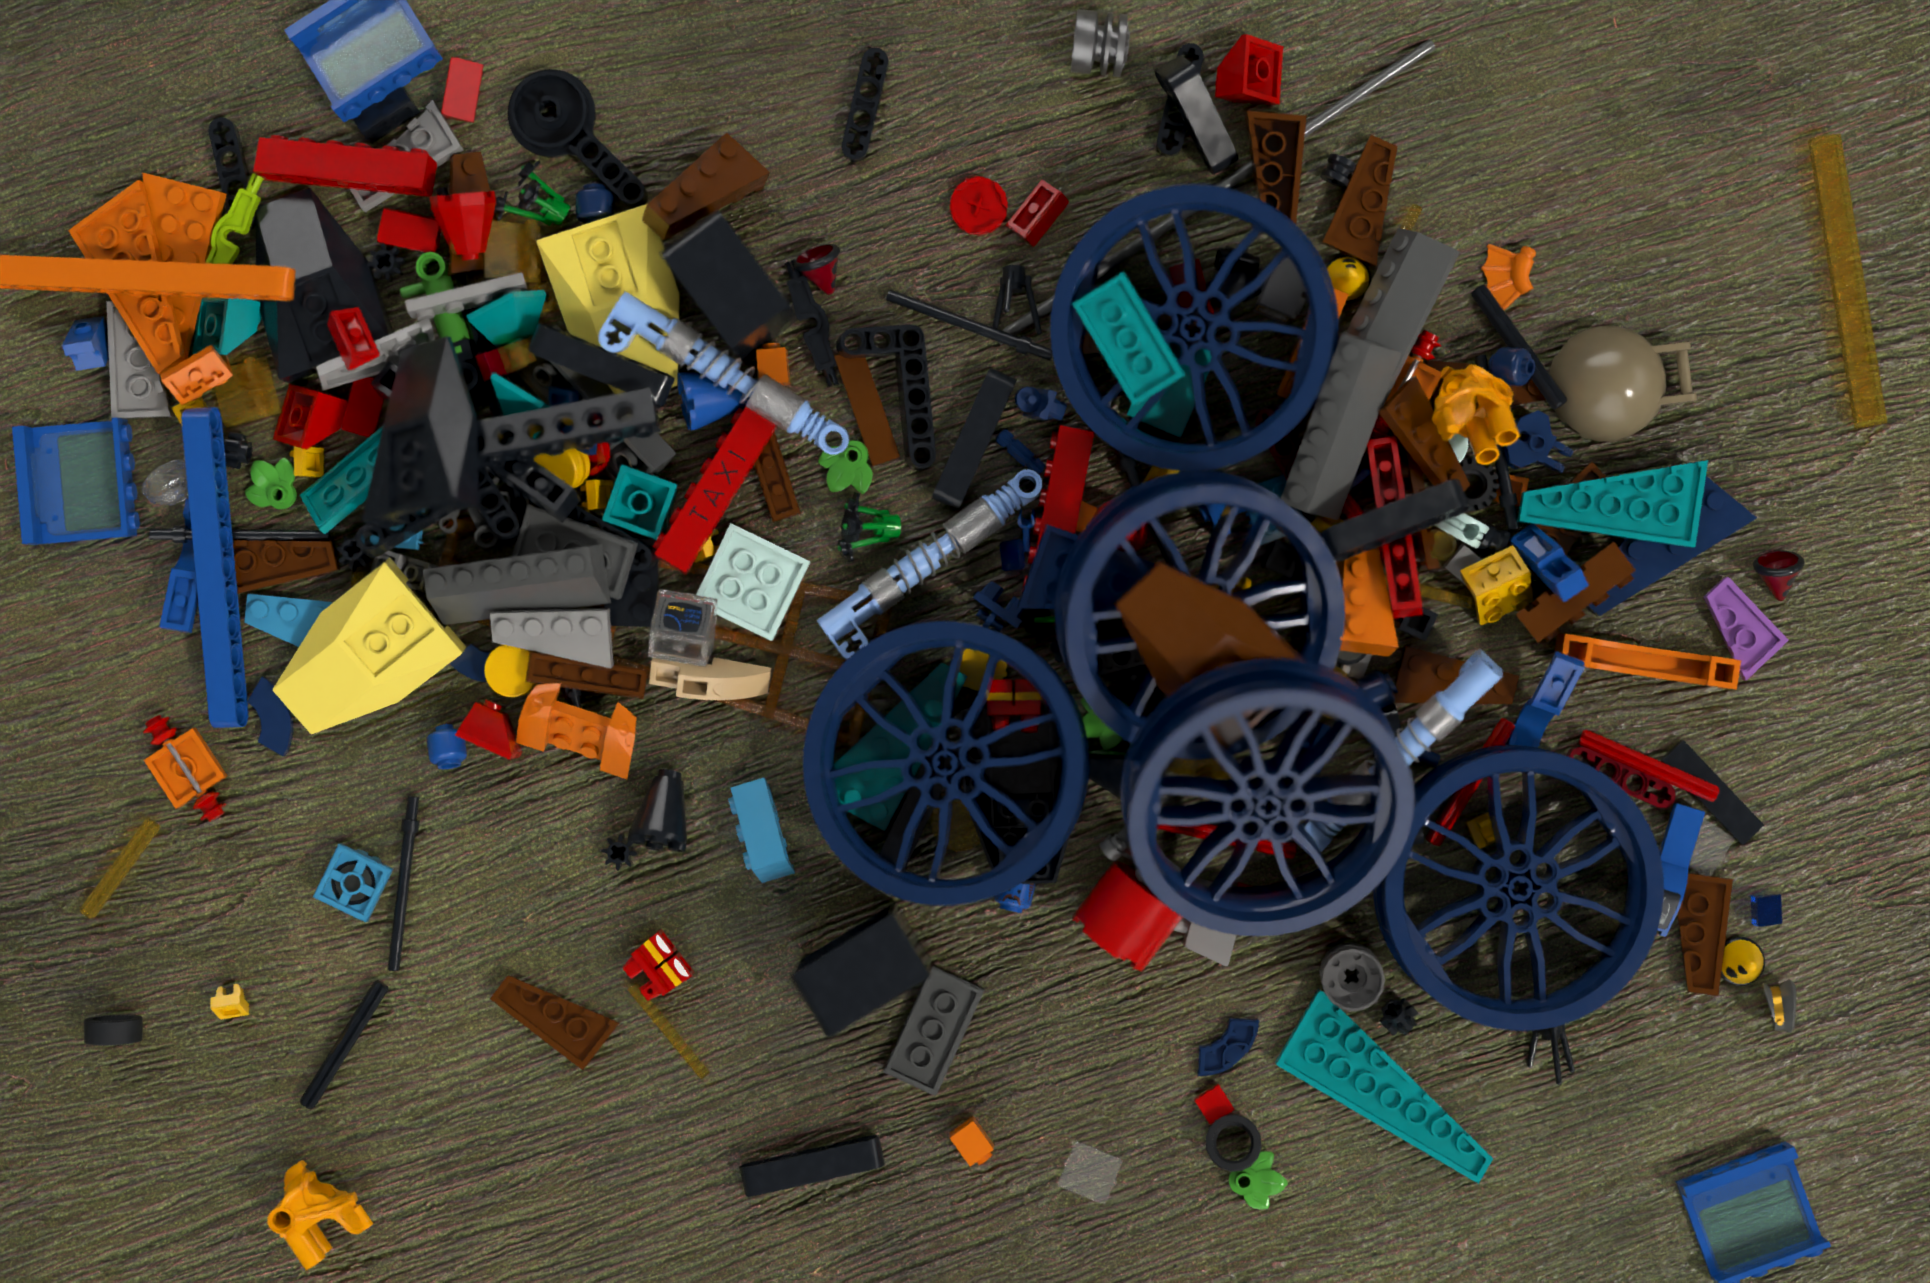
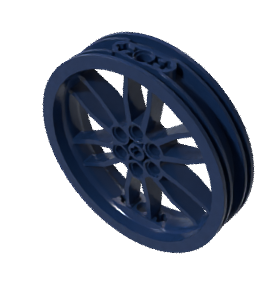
M1199 184L1176 185L1152 190L1122 203L1103 216L1080 240L1066 262L1056 287L1051 311V345L1056 370L1068 399L1084 422L1106 443L1133 459L1156 467L1181 471L1211 470L1233 465L1259 454L1289 434L1310 412L1318 400L1337 349L1339 334L1338 306L1334 287L1323 259L1305 233L1282 212L1260 199L1231 189ZM1203 210L1220 212L1237 217L1253 225L1252 231L1227 257L1206 292L1198 288L1194 250L1182 217L1183 211ZM1167 214L1173 215L1183 250L1185 284L1175 286L1161 263L1148 227V221ZM1136 228L1140 229L1149 262L1168 296L1164 306L1141 297L1140 299L1147 311L1151 313L1150 316L1168 346L1172 342H1176L1181 346L1182 353L1177 361L1180 366L1188 365L1191 368L1195 405L1207 439L1206 444L1171 442L1154 437L1138 429V424L1159 402L1168 387L1151 396L1132 420L1127 422L1110 406L1113 399L1123 390L1119 382L1103 397L1096 387L1086 364L1083 345L1087 328L1072 303L1099 287L1096 286L1100 263L1124 236ZM1264 232L1281 247L1280 253L1253 282L1232 297H1229L1221 290L1237 260L1259 234ZM1286 258H1289L1303 282L1310 310L1306 328L1303 329L1274 322H1235L1231 316V309L1261 287ZM1183 291H1188L1193 298L1192 304L1188 308H1183L1178 301L1179 295ZM1212 297L1219 298L1222 303V309L1217 314H1212L1207 307L1208 301ZM1165 313L1170 315L1173 320L1172 327L1167 331L1159 326V318ZM1194 320H1197V326L1201 327V332L1195 333L1194 337L1192 336V330L1188 329V325L1193 324ZM1220 326H1226L1231 331V338L1226 343L1220 342L1216 336ZM1273 330L1299 335V338L1302 340L1297 361L1290 363L1265 357L1240 345L1238 342L1241 331ZM1201 348L1207 349L1211 354V360L1207 365H1202L1197 360L1196 355ZM1225 350L1262 365L1296 372L1292 391L1288 398L1269 418L1253 429L1249 427L1239 392L1221 360ZM1214 370L1228 393L1241 429V435L1220 442L1216 439L1205 398L1204 372Z
M1213 471L1178 472L1151 479L1124 492L1106 505L1084 528L1067 556L1059 578L1055 599V629L1062 659L1071 678L1095 714L1111 730L1132 743L1137 732L1148 718L1141 713L1156 686V682L1149 669H1147L1130 706L1119 700L1103 683L1098 674L1096 654L1132 650L1138 647L1130 633L1124 636L1097 641L1094 622H1098L1097 619L1122 616L1116 603L1092 607L1091 589L1100 569L1118 545L1124 548L1144 576L1151 571L1126 540L1128 535L1147 521L1165 544L1174 568L1190 576L1177 547L1157 521V516L1170 510L1193 504H1224L1225 507L1209 537L1200 572L1197 576L1192 577L1208 585L1217 583V589L1245 601L1249 606L1275 595L1300 591L1302 609H1299V612L1258 615L1273 629L1303 625L1304 637L1297 653L1308 663L1330 670L1334 668L1342 643L1340 637H1343L1345 623L1344 593L1335 561L1322 538L1302 516L1273 492L1255 482L1239 476ZM1242 508L1258 515L1240 551L1221 574L1217 573L1222 546L1238 509ZM1270 523L1273 524L1287 537L1298 553L1300 578L1265 582L1231 593L1254 559ZM1276 706L1252 727L1257 746L1285 730L1305 708ZM1200 732L1189 740L1172 758L1195 760L1216 757L1204 735ZM1245 734L1227 750L1231 755L1249 750Z
M949 621L919 623L896 629L876 638L854 653L835 672L818 698L808 724L803 750V776L808 803L822 836L836 856L858 877L882 892L906 901L938 906L968 904L991 898L1009 889L1011 890L1041 870L1061 849L1077 823L1085 801L1090 771L1089 745L1082 715L1071 692L1057 672L1032 649L1007 635L973 624ZM954 647L955 651L944 688L942 721L938 727H933L914 697L889 673V670L903 656L930 648ZM972 649L988 654L989 660L978 696L963 721L954 718L955 686L964 651ZM1001 660L1017 670L1034 686L1050 711L1047 715L1010 724L985 737L976 739L973 736L972 730L989 696L997 662ZM881 680L886 681L903 699L919 727L911 734L889 721L867 700V694ZM858 702L881 727L910 747L909 756L906 759L868 761L838 770L835 769V744L843 716ZM1049 721L1055 722L1061 744L1058 749L1022 758H993L990 745L1017 730ZM955 725L962 731V737L956 743L952 742L948 737L949 729ZM925 733L930 734L933 738V745L929 750H924L919 742L920 737ZM973 747L980 748L983 753V758L978 764L972 763L969 759V751ZM943 756L945 758L952 757L953 760L950 762L951 770L950 768L943 769L941 767L944 764ZM1055 756L1062 757L1061 783L1052 812L1039 825L1016 801L986 781L983 776L987 767L1023 765ZM916 762L922 763L925 767V774L920 779L915 778L912 774V766ZM872 768H901L903 782L879 795L848 804H841L835 779L839 776ZM965 776H970L975 781V788L970 793L963 791L961 788V780ZM937 783L942 784L946 789V795L942 800H937L932 793V789ZM913 787H917L921 791L922 796L905 829L897 864L893 865L874 852L862 840L848 820L846 813L852 809L883 802ZM982 792L1007 806L1029 827V833L1015 847H1010L988 822L975 800ZM958 798L962 800L982 832L1007 857L996 868L987 873L967 878L941 879L939 874L950 838L953 801ZM929 806L940 808L939 840L930 876L925 877L906 871L905 866L916 830Z
M1258 659L1227 665L1197 677L1172 693L1150 714L1137 732L1127 752L1121 775L1120 801L1127 829V837L1130 841L1137 868L1148 887L1166 906L1183 918L1214 931L1242 936H1272L1307 929L1340 915L1366 897L1385 878L1400 856L1409 835L1414 811V789L1407 761L1396 741L1387 718L1377 703L1361 687L1343 675L1316 664L1289 659ZM1275 706L1304 707L1305 709L1290 725L1274 757L1270 760H1263L1260 756L1252 728L1243 712ZM1322 712L1339 717L1314 746L1293 761L1301 742ZM1235 715L1247 738L1251 755L1237 761L1218 742L1209 726ZM1353 726L1365 736L1376 754L1374 775L1333 774L1310 778L1330 759ZM1202 731L1215 757L1232 778L1225 780L1195 775L1161 776V773L1172 757L1189 740ZM1370 792V803H1366V805L1335 804L1320 800L1347 793ZM1163 794L1196 795L1212 799L1191 805L1160 807V796H1163ZM1307 819L1337 824H1366L1358 836L1340 854L1326 863L1314 839L1299 822ZM1222 821L1201 842L1183 869L1171 862L1156 842L1157 825L1192 826ZM1238 838L1232 855L1213 882L1197 877L1214 856ZM1295 838L1312 855L1319 868L1301 877L1294 878L1284 859L1281 843ZM1269 839L1280 871L1286 881L1255 887L1230 886L1243 871L1258 841Z
M1523 745L1489 746L1465 752L1438 765L1413 785L1414 811L1408 838L1394 866L1372 890L1375 914L1383 939L1396 962L1410 979L1441 1005L1463 1018L1484 1026L1515 1031L1547 1029L1570 1023L1595 1011L1625 987L1644 962L1658 931L1663 908L1664 877L1660 853L1650 826L1635 802L1619 785L1599 770L1579 760L1549 750ZM1522 772L1523 812L1517 841L1509 839L1502 816L1499 775L1502 773ZM1537 773L1557 778L1574 786L1581 791L1591 809L1563 826L1536 853H1533L1537 815L1534 776ZM1485 777L1488 778L1489 816L1497 846V851L1492 856H1488L1464 837L1432 822L1429 818L1431 813L1450 795L1464 786ZM1597 819L1601 827L1608 834L1606 836L1607 840L1580 856L1557 864L1554 857L1575 834ZM1427 826L1455 840L1473 855L1477 861L1472 871L1441 865L1413 852L1411 847L1421 827ZM1616 847L1626 860L1628 885L1625 907L1622 914L1612 911L1588 898L1557 890L1558 879L1594 864ZM1519 850L1521 854L1519 861L1511 864L1509 860L1511 853ZM1414 859L1445 875L1476 883L1477 891L1473 895L1441 908L1415 927L1406 913L1404 903V875L1407 860ZM1545 863L1547 866L1545 874L1537 877V866ZM1494 866L1496 868L1495 877L1492 880L1486 881V870ZM1515 881L1521 883L1518 885L1520 887L1518 892L1512 890L1515 888L1513 885ZM1547 892V903L1543 906H1538L1537 899L1539 895ZM1492 896H1497V906L1492 910H1488L1486 907L1488 899ZM1562 902L1593 908L1618 920L1620 923L1610 944L1604 946L1579 933L1558 916L1557 912ZM1477 909L1480 915L1458 939L1439 953H1435L1424 939L1427 937L1426 933L1449 919ZM1518 909H1523L1524 916L1522 920L1514 923V912ZM1542 917L1550 920L1573 938L1602 952L1600 958L1583 975L1567 986L1547 995L1545 960L1536 925L1537 921ZM1501 920L1497 953L1498 999L1473 993L1453 983L1441 965L1469 948L1492 925ZM1516 933H1524L1531 956L1534 998L1511 1000L1510 963Z

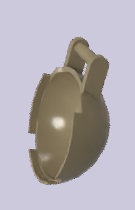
M1597 326L1577 333L1569 338L1558 355H1555L1549 374L1567 398L1564 405L1554 409L1563 424L1566 422L1579 433V436L1587 439L1613 442L1632 436L1652 421L1661 406L1697 401V394L1693 393L1688 357V350H1691L1690 342L1653 346L1645 337L1637 332L1619 326ZM1676 352L1681 395L1665 397L1666 373L1659 354Z

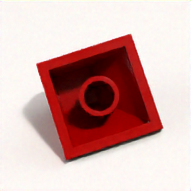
M1248 34L1241 35L1217 67L1215 97L1233 103L1280 105L1283 46Z
M289 384L273 440L307 450L340 430L348 401Z
M486 699L484 703L475 702L455 736L509 760L519 758L522 754L520 744L516 743L517 737L508 713L501 711L502 705Z

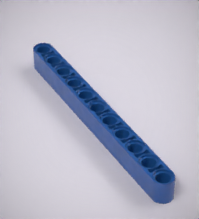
M216 407L187 408L182 413V433L209 720L214 728L244 727L248 722V702L222 418L220 411Z

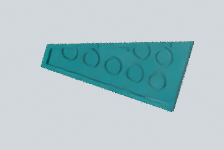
M1708 460L1522 492L1517 522L1695 548Z
M941 663L910 692L933 727H938L942 721L944 688L950 666ZM961 672L958 674L955 686V699L968 677ZM903 700L885 716L889 721L910 734L919 727ZM877 723L834 764V768L838 770L868 761L906 759L910 754V747ZM928 733L923 734L920 737V746L924 750H928L933 742L932 736ZM916 762L912 766L913 776H915L921 764L920 762ZM872 768L839 776L835 779L841 804H848L879 795L904 781L901 768ZM906 791L883 802L852 809L848 812L885 831Z

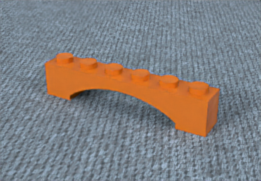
M1570 634L1557 635L1554 655L1557 651L1584 661L1585 668L1737 690L1741 660L1650 648Z

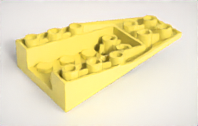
M647 204L536 240L564 322L571 335L602 347L599 342V332L625 291L669 319L676 318L679 320L680 293L672 269L660 255V252L665 249L663 240L642 221ZM615 319L612 324L618 327L619 330L609 333V336L612 338L611 344L621 343L622 339L619 337L621 331L630 334L632 331ZM652 322L649 326L667 337L669 333ZM639 334L635 336L626 350L615 352L673 376L675 380L672 387L678 386V362L675 363L673 359L670 360L668 356L665 357V355L656 350L655 344ZM608 385L614 392V394L626 393L625 391Z
M390 557L319 614L272 689L310 734L398 703L460 656L466 649L464 643L448 625L443 627L408 587L406 582L409 579Z

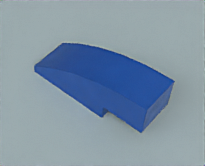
M1530 524L1509 539L1510 544L1514 545L1528 566L1563 602L1589 586L1581 568L1565 555L1560 545L1535 524Z

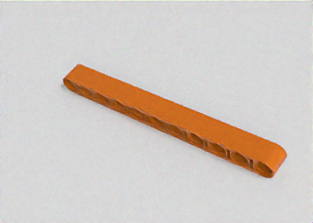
M0 255L1 289L273 301L294 300L296 270L288 267Z

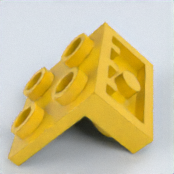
M1514 545L1460 570L1461 578L1474 597L1477 621L1481 626L1487 623H1494L1501 619L1503 615L1514 610H1522L1533 601L1530 571Z

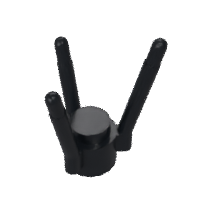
M1004 266L1002 268V277L1000 278V290L992 327L998 329L1003 303L1004 312H1009L1012 293H1021L1022 288L1025 287L1036 333L1038 335L1042 334L1031 286L1032 276L1025 275L1026 268L1024 266Z
M1565 1024L1547 1029L1532 1030L1527 1067L1531 1068L1533 1066L1539 1034H1542V1040H1551L1556 1084L1561 1085L1559 1039L1562 1043L1569 1071L1571 1073L1575 1072L1565 1033Z

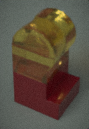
M529 338L475 356L484 381L491 380L490 377L493 372L501 377L536 362L535 355L527 351L530 345Z

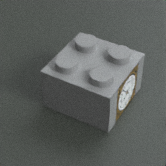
M1286 258L1265 281L1262 293L1259 295L1253 309L1254 312L1286 324L1291 318L1295 319L1299 315L1305 302V298H1302L1301 295L1303 291L1306 292L1303 282L1289 258Z

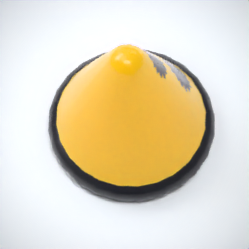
M1340 255L1329 261L1326 268L1333 287L1349 294L1345 304L1354 303L1362 299L1371 284V273L1367 265L1348 255Z
M1734 937L1725 941L1721 977L1726 982L1736 986H1746L1757 981L1765 968V957L1761 947L1755 941L1746 937Z

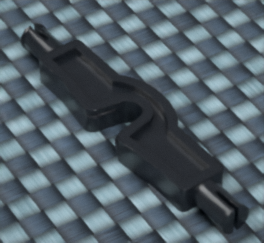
M788 261L784 263L790 277L787 285L792 296L797 320H817V326L805 332L803 338L812 354L818 372H823L827 388L833 387L830 375L834 386H836L839 382L833 367L837 366L828 340L830 334L828 317L823 308L815 302L807 277L801 276L800 271L795 268L793 272Z

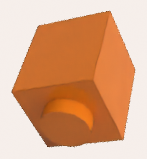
M780 343L763 344V349L756 350L758 379L767 375V377L770 376V378L775 379V381L783 386L790 385L788 351L786 347H780Z
M974 1116L950 1132V1140L969 1166L975 1163L981 1165L991 1158L994 1143Z

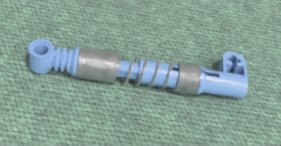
M626 291L614 306L599 332L600 345L609 352H622L626 350L635 336L639 334L655 344L656 350L665 355V357L668 356L670 360L673 359L675 363L678 362L681 366L684 364L688 365L687 370L693 368L701 373L700 378L706 376L714 381V387L720 385L726 388L730 384L727 395L735 388L743 392L740 403H743L749 396L750 399L746 404L749 409L754 410L757 414L759 413L764 419L767 418L769 422L772 421L775 425L777 424V426L788 433L795 432L798 434L801 431L803 438L806 435L809 436L808 441L815 440L814 445L828 454H839L848 446L849 434L847 430L830 419L825 421L826 416L824 415L820 418L818 411L815 414L812 413L813 408L810 407L809 401L805 400V398L803 399V397L798 396V394L790 391L787 387L785 388V386L775 381V379L773 380L770 376L764 375L758 381L753 378L754 366L742 372L740 370L741 358L736 360L728 356V350L720 351L715 348V342L707 343L702 339L701 333L683 324L681 320L679 321L676 318L669 319ZM615 319L632 331L630 334L621 331L619 333V337L622 339L621 343H614L612 345V338L609 336V333L619 330L618 327L612 324ZM652 322L669 333L667 337L649 326ZM830 431H837L842 436V444L837 448L830 447L826 442V436Z
M1030 469L1022 470L1007 482L1008 487L1003 485L1001 486L1002 491L997 489L995 491L996 495L990 494L989 496L983 495L979 497L974 503L969 504L967 508L962 509L960 513L950 518L948 522L943 523L947 532L945 535L938 538L931 532L934 543L927 547L925 543L919 541L918 544L920 546L911 552L906 550L907 555L899 561L894 559L895 564L887 570L885 568L879 569L877 573H874L872 577L870 576L859 585L858 591L817 619V623L840 655L847 661L855 652H847L849 649L847 641L838 645L837 641L855 629L857 633L851 637V640L855 644L861 643L859 649L867 645L868 641L859 629V625L874 614L881 615L885 610L895 605V603L897 604V602L904 598V593H911L910 588L916 584L923 585V579L928 575L935 576V570L939 567H948L946 555L951 554L955 558H960V551L966 554L973 546L976 547L978 543L983 542L985 538L995 533L997 529L1002 528L1006 523V519L1009 518L1008 513L1013 515L1015 513L1014 509L1017 511L1021 509L1020 504L1025 506L1029 502L1034 501L1039 496L1042 488L1040 475ZM1025 479L1031 480L1035 485V490L1025 493L1020 490L1019 483ZM956 549L958 556L952 551ZM942 558H944L945 564H943V563H942L941 561H939V560H941ZM869 598H872V600L869 603L860 608L858 611L854 612V609L856 607L861 605Z
M1481 649L1477 650L1466 660L1460 668L1459 677L1445 691H1438L1425 705H1422L1416 711L1417 717L1408 719V725L1405 729H1397V736L1395 738L1408 766L1413 761L1419 762L1417 757L1425 750L1430 752L1429 746L1436 739L1438 741L1444 739L1448 733L1464 719V713L1502 678L1503 670ZM1365 760L1352 774L1374 775L1375 762ZM1370 792L1341 794L1327 798V802L1366 805V803H1370ZM1306 820L1301 825L1311 835L1320 852H1322L1332 841L1333 836H1336L1338 831H1341L1343 826L1345 827L1347 824ZM1292 838L1308 855L1312 857V855L1295 838Z

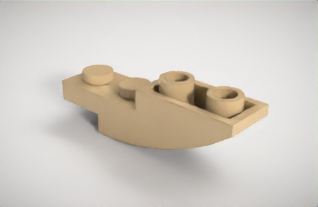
M653 654L649 684L677 689L676 697L699 700L744 699L768 694L772 668L715 657L711 665Z

